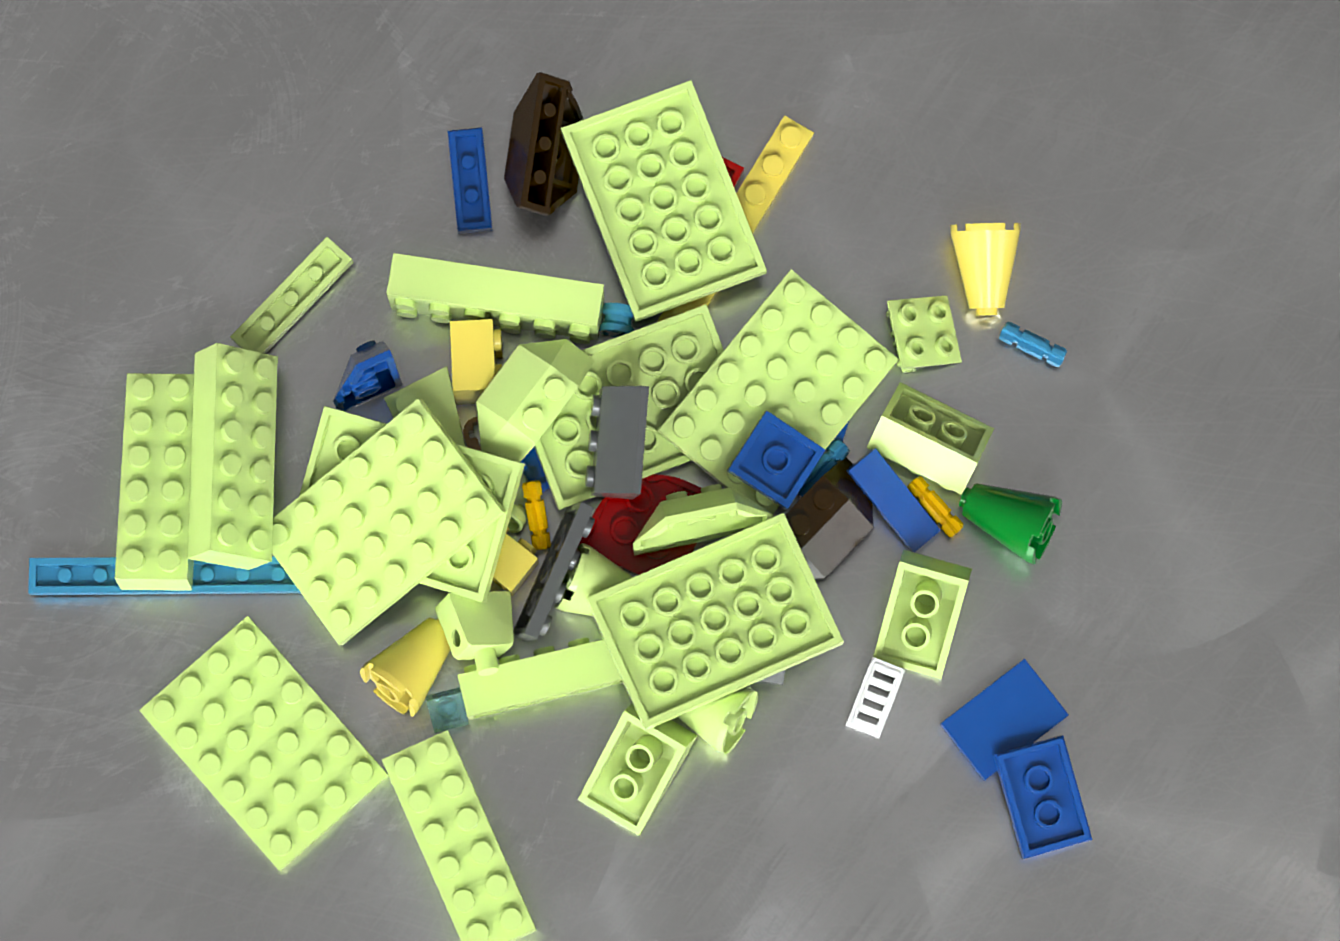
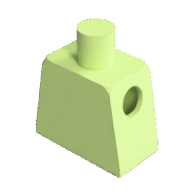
M510 591L489 592L487 602H480L449 593L435 607L453 657L457 660L475 659L478 675L480 676L497 673L499 671L497 658L501 657L513 645L514 641Z

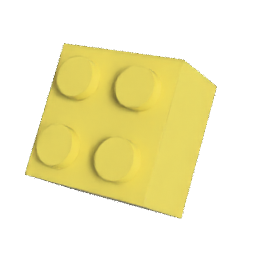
M493 319L450 321L452 386L456 405L476 404L477 399L502 367V364H497V358H503L501 329L494 330Z

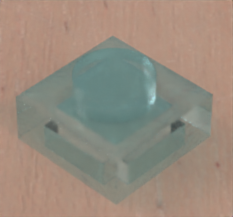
M460 687L426 696L434 733L469 725Z

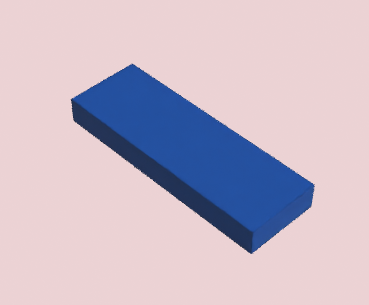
M480 127L448 131L458 234L493 231L483 129Z
M872 448L846 470L911 552L915 553L941 531L876 448Z

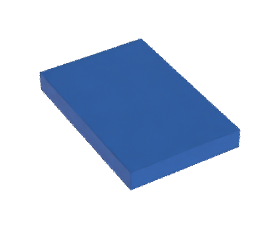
M1024 659L940 725L983 781H985L997 771L993 754L1034 743L1069 716V714Z
M1063 735L993 754L1022 859L1092 840Z

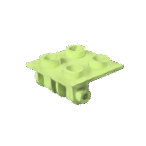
M948 296L887 301L889 311L886 312V316L889 317L893 330L890 332V335L895 337V341L892 344L893 347H897L899 359L897 367H901L902 373L913 372L916 370V367L962 363Z

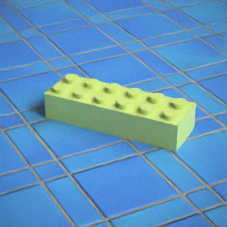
M393 253L386 293L391 310H396V314L402 317L416 318L417 314L431 316V320L440 323H450L452 319H493V324L500 326L503 332L519 334L521 329L535 331V336L546 339H554L556 335L569 336L570 341L579 344H589L590 340L598 341L602 309L605 301L604 284Z
M220 343L195 353L187 559L246 570L272 562L278 356Z
M127 373L115 580L121 590L192 591L194 560L187 559L194 374Z
M446 730L382 759L460 940L515 941L537 931L449 731Z

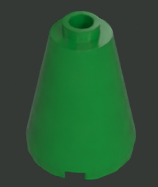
M976 483L972 489L967 487L964 490L959 507L963 508L962 515L1026 562L1034 565L1036 564V558L1040 560L1053 536L1056 526L1053 525L1052 516L1053 513L1060 516L1062 500L1050 495Z

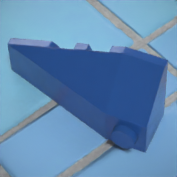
M374 340L366 342L356 348L357 353L350 356L333 400L336 409L347 411L403 385L392 353L384 341L377 344Z

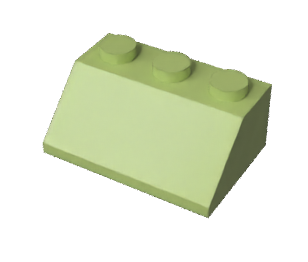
M900 382L866 448L870 450L876 448L883 458L890 459L908 468L914 474L923 475L939 483L944 489L953 490L962 495L994 428Z

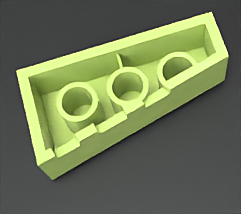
M447 366L384 397L393 419L415 400L422 399L454 443L466 447Z

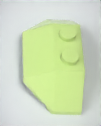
M567 339L519 344L476 401L481 451L521 462L578 389L595 360Z
M721 484L703 487L700 494L690 496L687 495L686 491L675 492L666 495L667 500L659 503L634 541V556L731 536L773 518V514L731 487L722 489Z

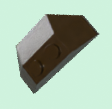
M542 72L536 73L513 113L504 180L516 207L548 216L577 193L579 176L563 138L561 128L582 121L584 118L572 94L573 89L570 81Z
M847 457L826 472L785 514L815 580L825 579L874 528L872 502L846 471L853 465Z

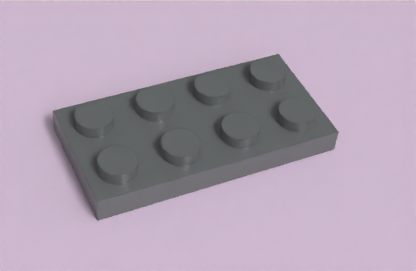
M580 502L566 508L552 540L551 547H549L513 630L515 638L522 641L536 640L539 635L544 636L548 631L552 621V616L548 615L553 602L559 603L565 592L567 584L562 581L567 570L572 571L578 562L581 551L577 550L581 538H587L593 527L595 519L591 517L594 507Z

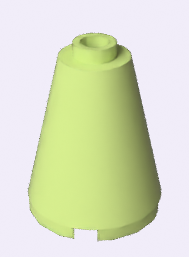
M580 543L577 547V550L581 551L580 557L572 571L567 570L562 581L567 584L565 592L554 608L564 612L593 616L587 603V597L629 580L633 576L591 546Z
M746 686L682 714L678 718L716 751L727 754L736 746L746 731L741 727L746 717L752 719L758 702V693Z

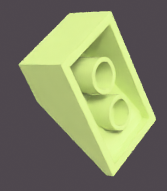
M903 550L873 657L900 668L941 679L972 569Z
M632 703L624 710L578 800L635 834L640 835L684 762L697 735L672 720L645 731Z

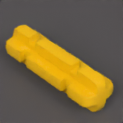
M916 477L908 484L907 488L915 498L920 500L919 503L936 524L940 522L942 525L941 529L950 538L955 536L962 530L963 522L956 514L954 516L951 514L952 510L934 490L930 491L928 489L930 485L923 477Z
M539 480L527 481L522 484L524 498H527L525 507L529 530L533 532V535H530L532 546L536 550L547 549L551 547L549 532L546 531L548 522L544 499H541V495H543L541 482Z

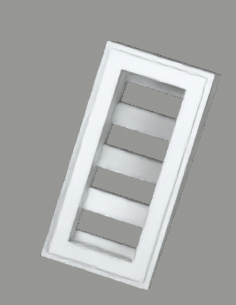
M872 657L846 726L879 739L905 669ZM874 671L894 678L893 683L891 684L873 677ZM869 684L888 691L887 698L868 691ZM864 698L883 705L882 711L863 705ZM858 712L877 718V724L874 725L857 718Z

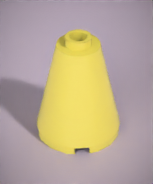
M1005 223L965 224V231H958L957 224L950 225V233L969 309H976V315H997V308L1005 307L1021 223H1013L1014 230H1005Z
M427 618L366 662L360 669V675L365 683L370 679L375 683L377 687L373 692L381 700L399 713L405 714L410 710V717H414L420 710L450 652V647L439 619Z

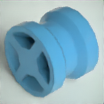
M621 303L603 304L602 312L605 315V319L600 324L599 333L616 338L634 331L631 326L634 317L629 305Z

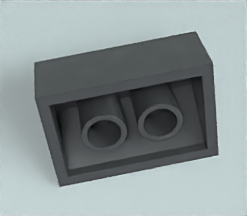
M602 386L599 390V395H593L591 416H597L596 430H590L588 451L594 452L593 466L587 465L585 487H591V496L634 499L641 494L649 386Z

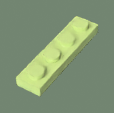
M326 237L230 338L242 349L266 354L353 264V260L332 240Z

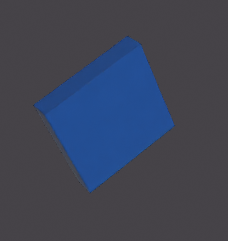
M765 411L727 469V472L787 510L824 454L825 449L770 412Z

